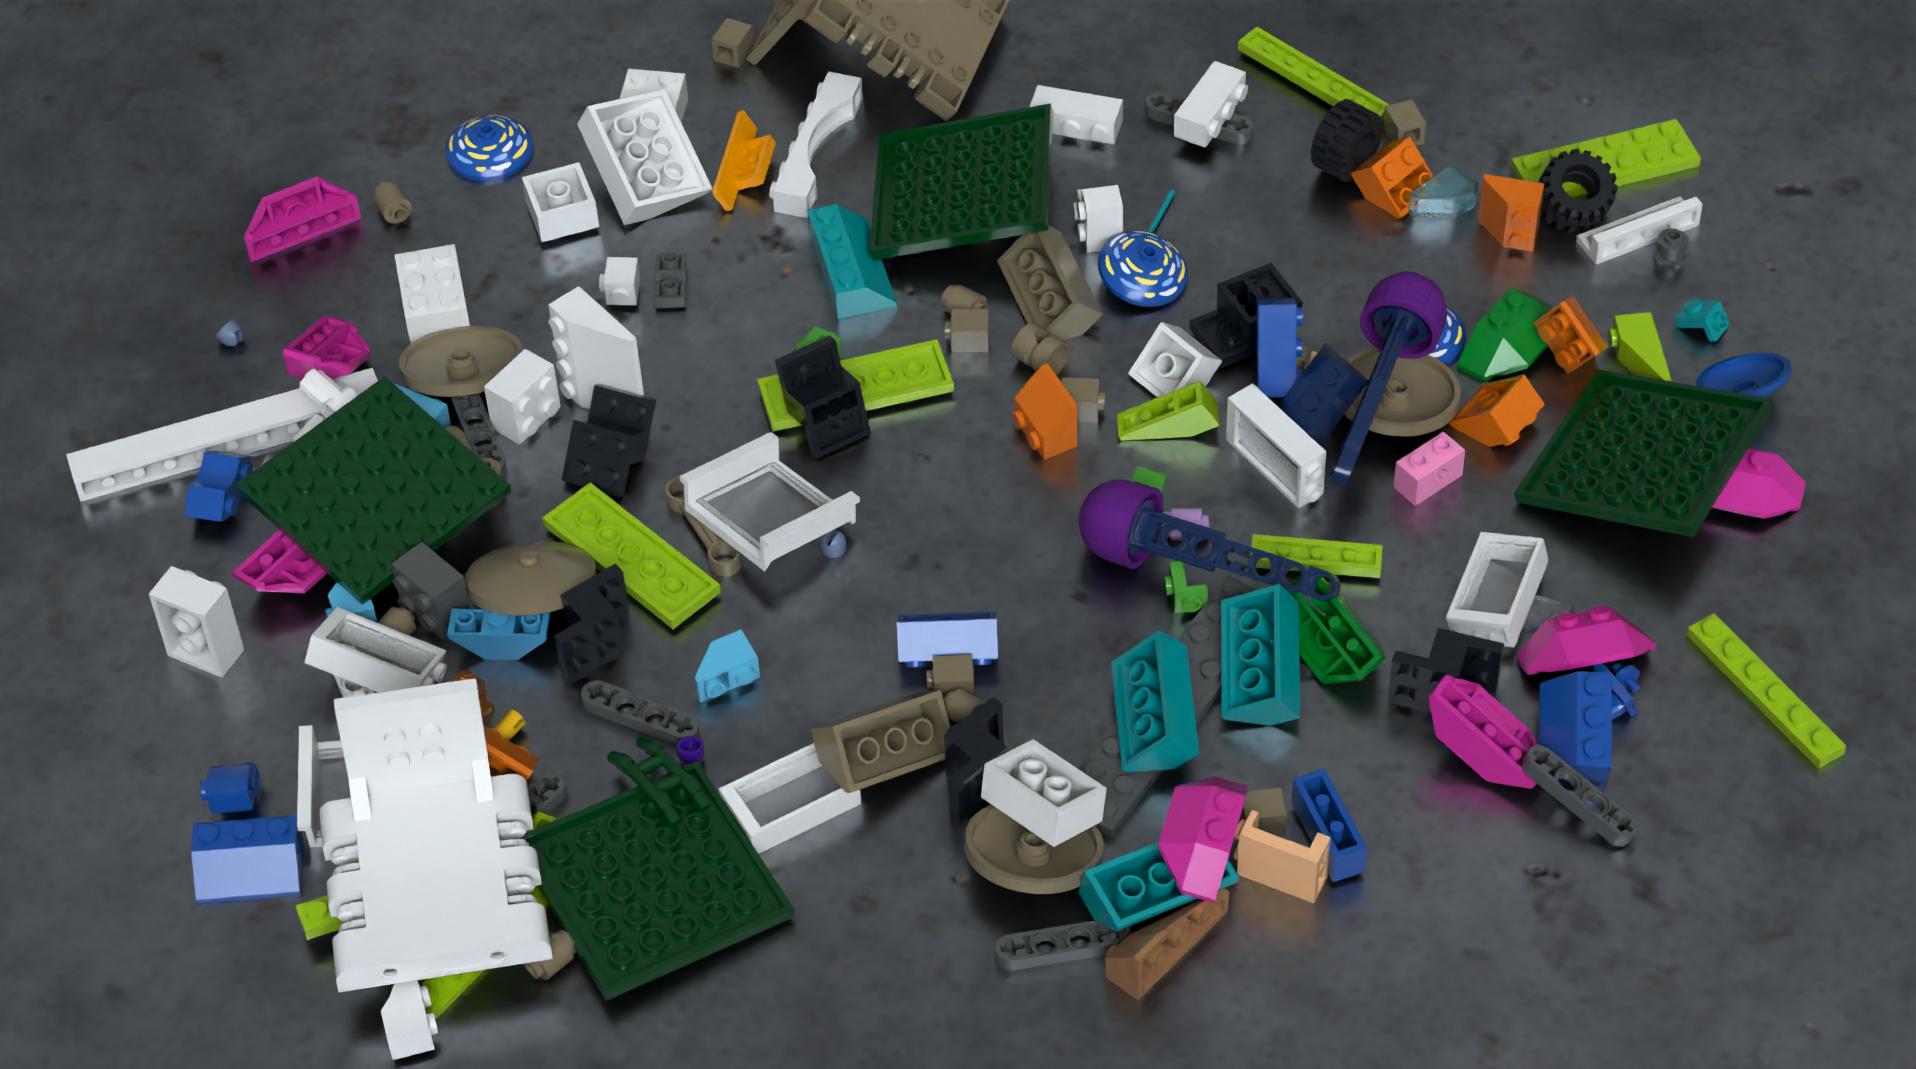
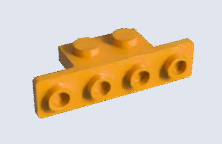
M744 110L737 112L712 190L715 199L720 202L726 211L733 209L738 190L757 187L764 183L776 145L771 135L755 138L757 127Z

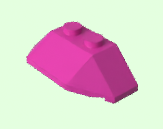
M316 176L261 198L244 236L249 260L251 262L361 219L357 197L354 193Z
M326 315L285 347L283 351L288 375L298 377L299 381H302L305 374L313 368L315 370H322L331 379L351 374L371 355L369 346L363 337L357 333V327L354 323Z
M1748 449L1712 508L1763 519L1782 515L1789 511H1798L1801 507L1806 482L1779 455Z
M280 530L274 533L232 572L234 578L256 591L306 593L327 574Z
M1596 606L1587 612L1576 614L1566 612L1559 614L1556 618L1546 619L1519 652L1517 662L1527 675H1531L1541 671L1570 670L1631 658L1656 649L1655 643L1642 629L1611 607Z
M1446 674L1428 697L1436 737L1487 782L1532 789L1537 783L1523 771L1521 761L1532 746L1538 745L1529 728L1479 684L1464 679H1456ZM1539 760L1536 761L1537 764H1542Z
M1216 776L1175 786L1157 847L1170 873L1176 880L1180 893L1215 903L1248 786Z

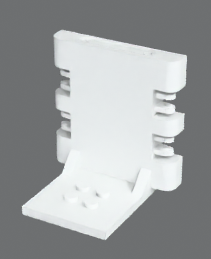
M476 678L334 699L335 714L349 779L351 798L327 802L320 808L319 813L325 861L331 860V862L339 866L334 870L333 876L327 881L331 917L337 916L341 921L346 922L338 929L339 933L332 940L338 993L553 959L545 907L537 903V898L528 894L533 891L535 886L542 885L537 851L530 847L526 840L519 839L525 835L527 830L533 829L527 781L518 774L491 777Z

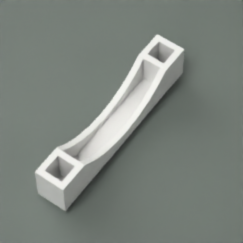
M828 72L824 82L819 83L816 99L814 102H810L808 106L807 118L805 122L801 121L799 125L798 137L796 141L791 142L788 158L786 161H782L777 182L773 181L771 184L769 196L770 199H773L774 212L808 218L807 210L813 209L817 200L816 176L810 167L813 154L821 141L830 132L854 119L863 100L862 78Z
M418 980L394 984L389 999L381 1010L392 1060L435 1049L431 1036L438 1034L434 1013L426 1014L425 1007L432 1006L427 985L420 987Z

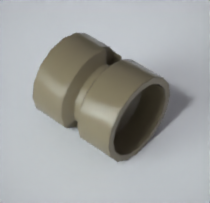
M1031 322L1025 325L1016 335L1012 344L1011 354L1025 365L1031 366L1035 371L1041 365L1048 363L1057 375L1068 361L1070 346L1057 336L1050 335L1049 331Z

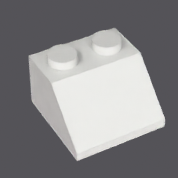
M1161 322L1128 374L1158 398L1198 381H1201L1206 387L1222 360L1182 328Z

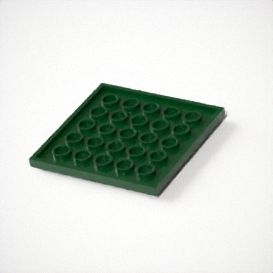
M1051 103L879 134L869 253L872 260L1049 230L1053 109Z
M1597 369L1514 492L1516 502L1694 537L1774 409L1772 399Z
M385 376L236 484L237 491L362 605L393 582L395 577L391 563L420 542H423L432 551H435L511 493L509 483Z
M698 761L682 768L698 781L711 806L707 810L700 812L694 802L689 799L681 788V785L666 792L683 819L675 827L669 825L665 817L660 814L652 803V800L636 786L525 833L522 838H519L526 840L529 846L537 851L542 885H537V888L562 929L568 933L574 949L606 1001L794 918L793 906ZM667 773L665 775L653 779L652 781L656 783L664 779L665 777L669 776L670 774Z

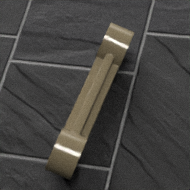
M680 476L672 478L665 487L669 508L675 512L684 513L708 549L711 571L722 577L734 575L740 570L742 565L741 553L685 511L684 497L678 498L673 496V494L679 491H684V484L680 482ZM723 554L734 556L732 560L726 562L715 560V558Z

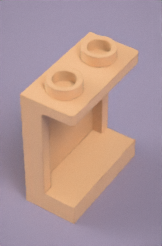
M1252 810L1247 820L1242 819L1239 822L1235 833V839L1239 840L1234 853V859L1238 860L1237 874L1315 903L1328 877L1331 837L1317 833L1310 848L1258 829L1259 812Z

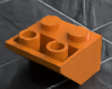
M1410 136L1387 143L1350 173L1365 199L1397 219L1402 218L1440 187Z
M1574 296L1561 302L1533 322L1539 337L1547 343L1555 355L1556 362L1564 368L1567 374L1609 348Z

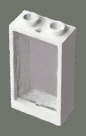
M1253 383L1228 397L1226 441L1295 506L1300 508L1309 502L1316 501L1324 492L1326 451Z
M1481 532L1447 613L1448 629L1458 633L1501 642L1506 647H1515L1549 561L1544 538Z
M339 607L311 635L305 659L306 664L376 692L433 685L435 682L440 683L447 669V664L443 663L446 650Z
M814 743L719 788V795L758 854L861 804L860 790L846 793L820 764Z

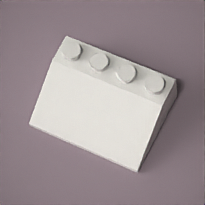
M665 89L587 106L577 126L624 225L651 219L712 191L713 188Z
M579 286L548 304L550 312L549 325L554 337L552 345L556 351V368L560 373L561 379L559 387L567 399L572 398L580 407L590 409L593 389L596 384H603L644 396L637 340L633 334Z

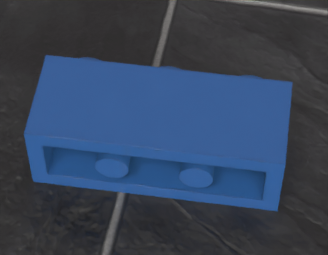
M1294 298L1257 299V388L1268 398L1285 397L1302 374V369H1296V357H1302V338H1296V326H1302V307H1297Z
M1322 769L1293 778L1291 803L1311 842L1314 841L1317 833L1331 837L1328 874L1332 882L1365 872L1367 847L1326 770Z

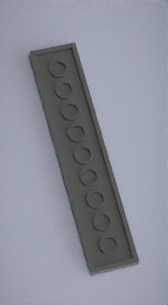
M1226 576L1178 639L1179 642L1187 646L1196 726L1221 694V600L1257 590L1230 576ZM1117 719L1078 768L1107 788L1102 822L1095 825L1100 833L1113 838L1163 771L1126 772L1122 770Z

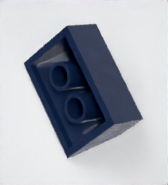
M1325 343L1279 403L1278 407L1321 446L1368 384L1369 380L1331 346Z

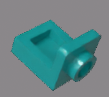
M1698 298L1688 300L1674 317L1678 328H1704L1709 342H1716L1729 326L1727 315L1720 300H1700Z

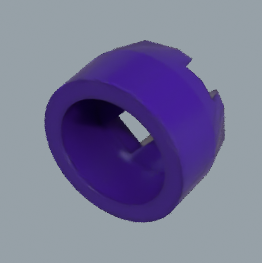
M693 736L679 740L677 743L679 760L685 765L695 761L700 763L704 756L703 741Z

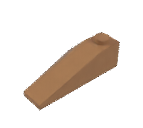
M1225 888L1218 890L1215 903L1200 899L1128 935L1120 944L1116 943L1111 946L1105 955V977L1138 1001L1228 912L1229 891Z

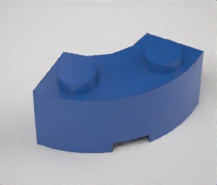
M218 451L204 452L199 473L194 482L188 486L185 517L222 522L231 515L234 516L237 513L238 503L242 496L237 491L236 484L253 472V465L250 464L251 456Z
M248 762L211 766L208 770L207 780H201L200 782L202 801H208L212 814L253 810V803L260 802V773L256 764Z

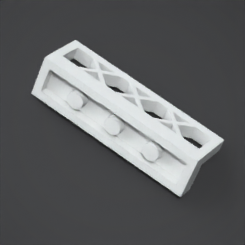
M1679 196L1577 235L1576 242L1594 264L1597 265L1657 242L1658 235L1665 229L1674 228L1686 231L1699 226L1703 204L1697 197L1684 201Z

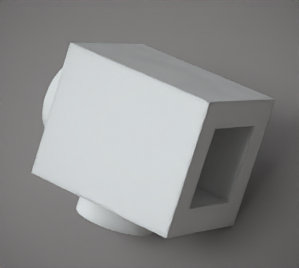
M607 257L605 274H600L599 290L600 292H605L606 305H637L640 285L638 258Z

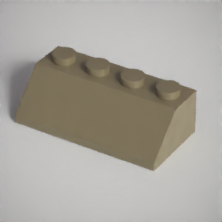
M1049 226L1047 231L1024 234L997 260L1027 324L1031 322L1036 323L1049 331L1050 335H1055L1061 340L1083 335L1103 315L1061 231Z
M941 690L918 692L811 728L810 730L820 764L846 793H851L945 760L944 735L951 726Z

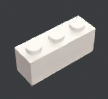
M1214 61L1174 114V137L1206 148L1211 139L1219 135L1225 120H1229L1232 117L1238 102H1242L1248 92V85H1245L1246 72Z
M1037 85L1029 107L1051 103L1053 109V134L1115 144L1123 121V99Z

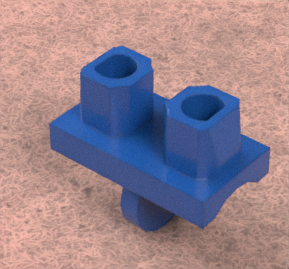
M1603 663L1591 665L1592 670L1590 672L1611 673ZM1617 663L1612 667L1616 674L1615 676L1612 674V720L1625 712L1630 717L1639 712L1633 704L1634 698L1626 689L1629 688L1632 693L1640 689L1636 682L1640 676V671L1634 665L1623 668L1620 663Z

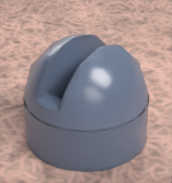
M231 320L218 331L216 337L226 346L233 347L242 341L243 330L234 320Z
M834 529L822 535L820 544L821 551L825 556L837 558L846 552V538L842 532Z

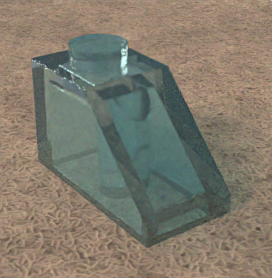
M1451 164L1410 194L1409 216L1412 218L1456 219L1465 211L1473 209L1476 205L1478 182Z

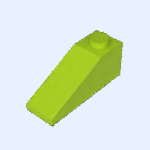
M1652 313L1614 315L1613 327L1608 329V343L1610 347H1614L1617 359L1635 376L1672 382Z
M1201 381L1195 382L1118 413V438L1121 441L1195 436L1220 426L1218 402Z

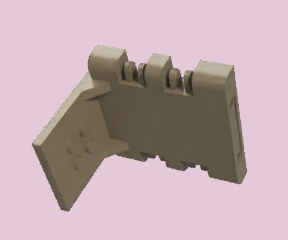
M777 0L746 60L756 65L796 20L801 19L835 44L846 33L845 42L852 45L856 40L862 43L860 53L866 56L871 50L866 66L883 78L893 69L892 75L897 79L902 77L903 74L910 77L907 83L908 87L914 89L917 84H920L914 99L944 121H948L957 112L1009 0Z

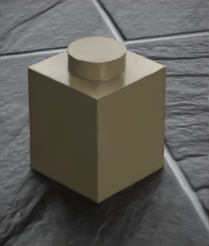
M726 18L711 39L713 60L739 68L754 45L752 25Z
M1412 99L1385 106L1383 128L1391 142L1410 136L1415 146L1424 144L1426 121Z
M951 309V321H945V340H951V352H988L989 309Z
M1062 377L1061 383L1077 403V422L1098 423V410H1105V392L1099 391V379Z
M972 654L932 656L933 670H926L927 690H941L943 700L950 691L955 692L958 688L974 694Z
M1282 787L1248 790L1239 822L1242 819L1247 820L1251 811L1255 810L1259 812L1258 829L1276 836H1285L1287 814Z

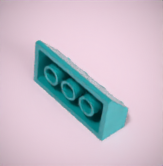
M838 204L807 210L809 235L837 318L842 319L897 307L882 259L872 260L870 256L871 228L868 220Z
M1280 584L1221 600L1222 718L1225 720L1272 726L1301 718L1298 600Z
M1158 630L1111 662L1122 770L1126 772L1176 769L1199 754L1187 646Z
M1158 842L1085 870L1078 891L1094 920L1115 931L1198 898L1180 893L1176 880L1170 873L1157 847ZM1227 860L1219 890L1238 883L1240 880L1229 860Z

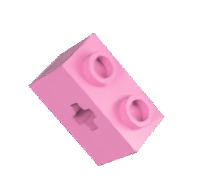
M1445 432L1440 433L1396 462L1394 488L1414 506L1418 505L1463 475L1465 449Z

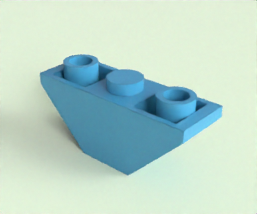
M452 608L447 636L448 639L485 660H519L547 641L550 612L536 615H504L484 609Z

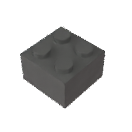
M420 542L391 563L394 572L393 583L399 595L397 602L400 607L410 611L428 633L434 632L443 640L447 637L451 609H471L463 575L428 546Z

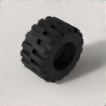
M1344 99L1338 102L1329 110L1317 128L1311 147V162L1315 167L1344 182L1353 181L1354 179L1350 173L1378 150L1383 134L1382 117L1351 100Z
M1572 149L1570 154L1566 151L1561 152L1558 158L1554 157L1550 160L1538 183L1544 184L1540 215L1546 214L1545 221L1549 224L1551 222L1556 223L1555 228L1558 230H1562L1565 227L1568 233H1574L1578 228L1580 233L1586 232L1589 227L1591 229L1595 228L1600 221L1602 222L1615 201V194L1618 190V185L1614 184L1617 179L1615 173H1609L1612 167L1608 163L1603 164L1601 162L1602 157L1599 155L1596 157L1590 156L1591 151L1584 150L1583 154L1579 153L1578 149ZM1573 182L1581 185L1588 192L1590 199L1577 200L1570 197L1565 192L1562 183Z

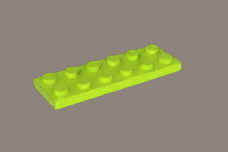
M1673 119L1512 158L1511 168L1517 179L1538 183L1550 160L1554 157L1558 158L1561 152L1566 151L1570 154L1572 149H1578L1579 153L1583 154L1584 150L1591 151L1590 156L1596 157L1599 155L1602 157L1601 162L1603 164L1608 163L1612 167L1609 173H1615L1617 179L1614 184L1622 186L1699 167L1701 157L1678 120ZM1562 183L1565 192L1572 198L1588 194L1585 188L1577 183Z
M938 339L840 360L841 366L859 381L866 411L954 391V382ZM778 374L757 379L758 389L772 432L801 426L787 412Z
M591 482L542 517L544 527L564 543L587 551L593 557L596 568L599 571H603L616 563L623 571L626 592L672 629L676 628L721 593V587L717 581Z

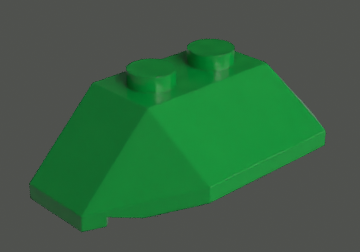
M1510 288L1477 323L1457 363V368L1481 381L1490 380L1492 376L1507 375L1527 369L1548 347L1547 343L1539 337L1533 322L1552 310L1551 304L1526 291Z
M1302 574L1291 584V586L1297 585L1300 582ZM1323 577L1316 583V590L1320 595L1328 594L1332 588ZM1287 590L1298 600L1299 654L1323 684L1361 681L1386 659L1382 645L1340 594L1333 600L1326 602L1301 595V592L1295 593Z

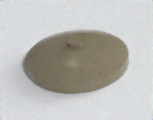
M463 326L437 331L416 340L402 352L399 358L401 379L412 390L432 396L455 397L484 392V386L523 351L521 341L512 333L494 327Z
M1378 348L1365 350L1349 357L1346 361L1369 380L1381 350ZM1430 355L1415 359L1398 357L1369 430L1390 436H1418L1442 428L1454 418L1459 408L1461 388L1457 377L1448 366ZM1365 388L1344 414L1351 421Z
M532 541L498 548L478 558L468 568L465 574V584L468 598L476 606L484 610L504 615H536L562 609L561 594L593 577L597 572L593 557L587 551L577 546L553 541Z
M991 804L977 812L969 821L965 833L964 850L971 866L992 883L1023 893L1054 894L1080 887L1084 871L1102 863L1104 843L1100 831L1094 825L1053 847Z

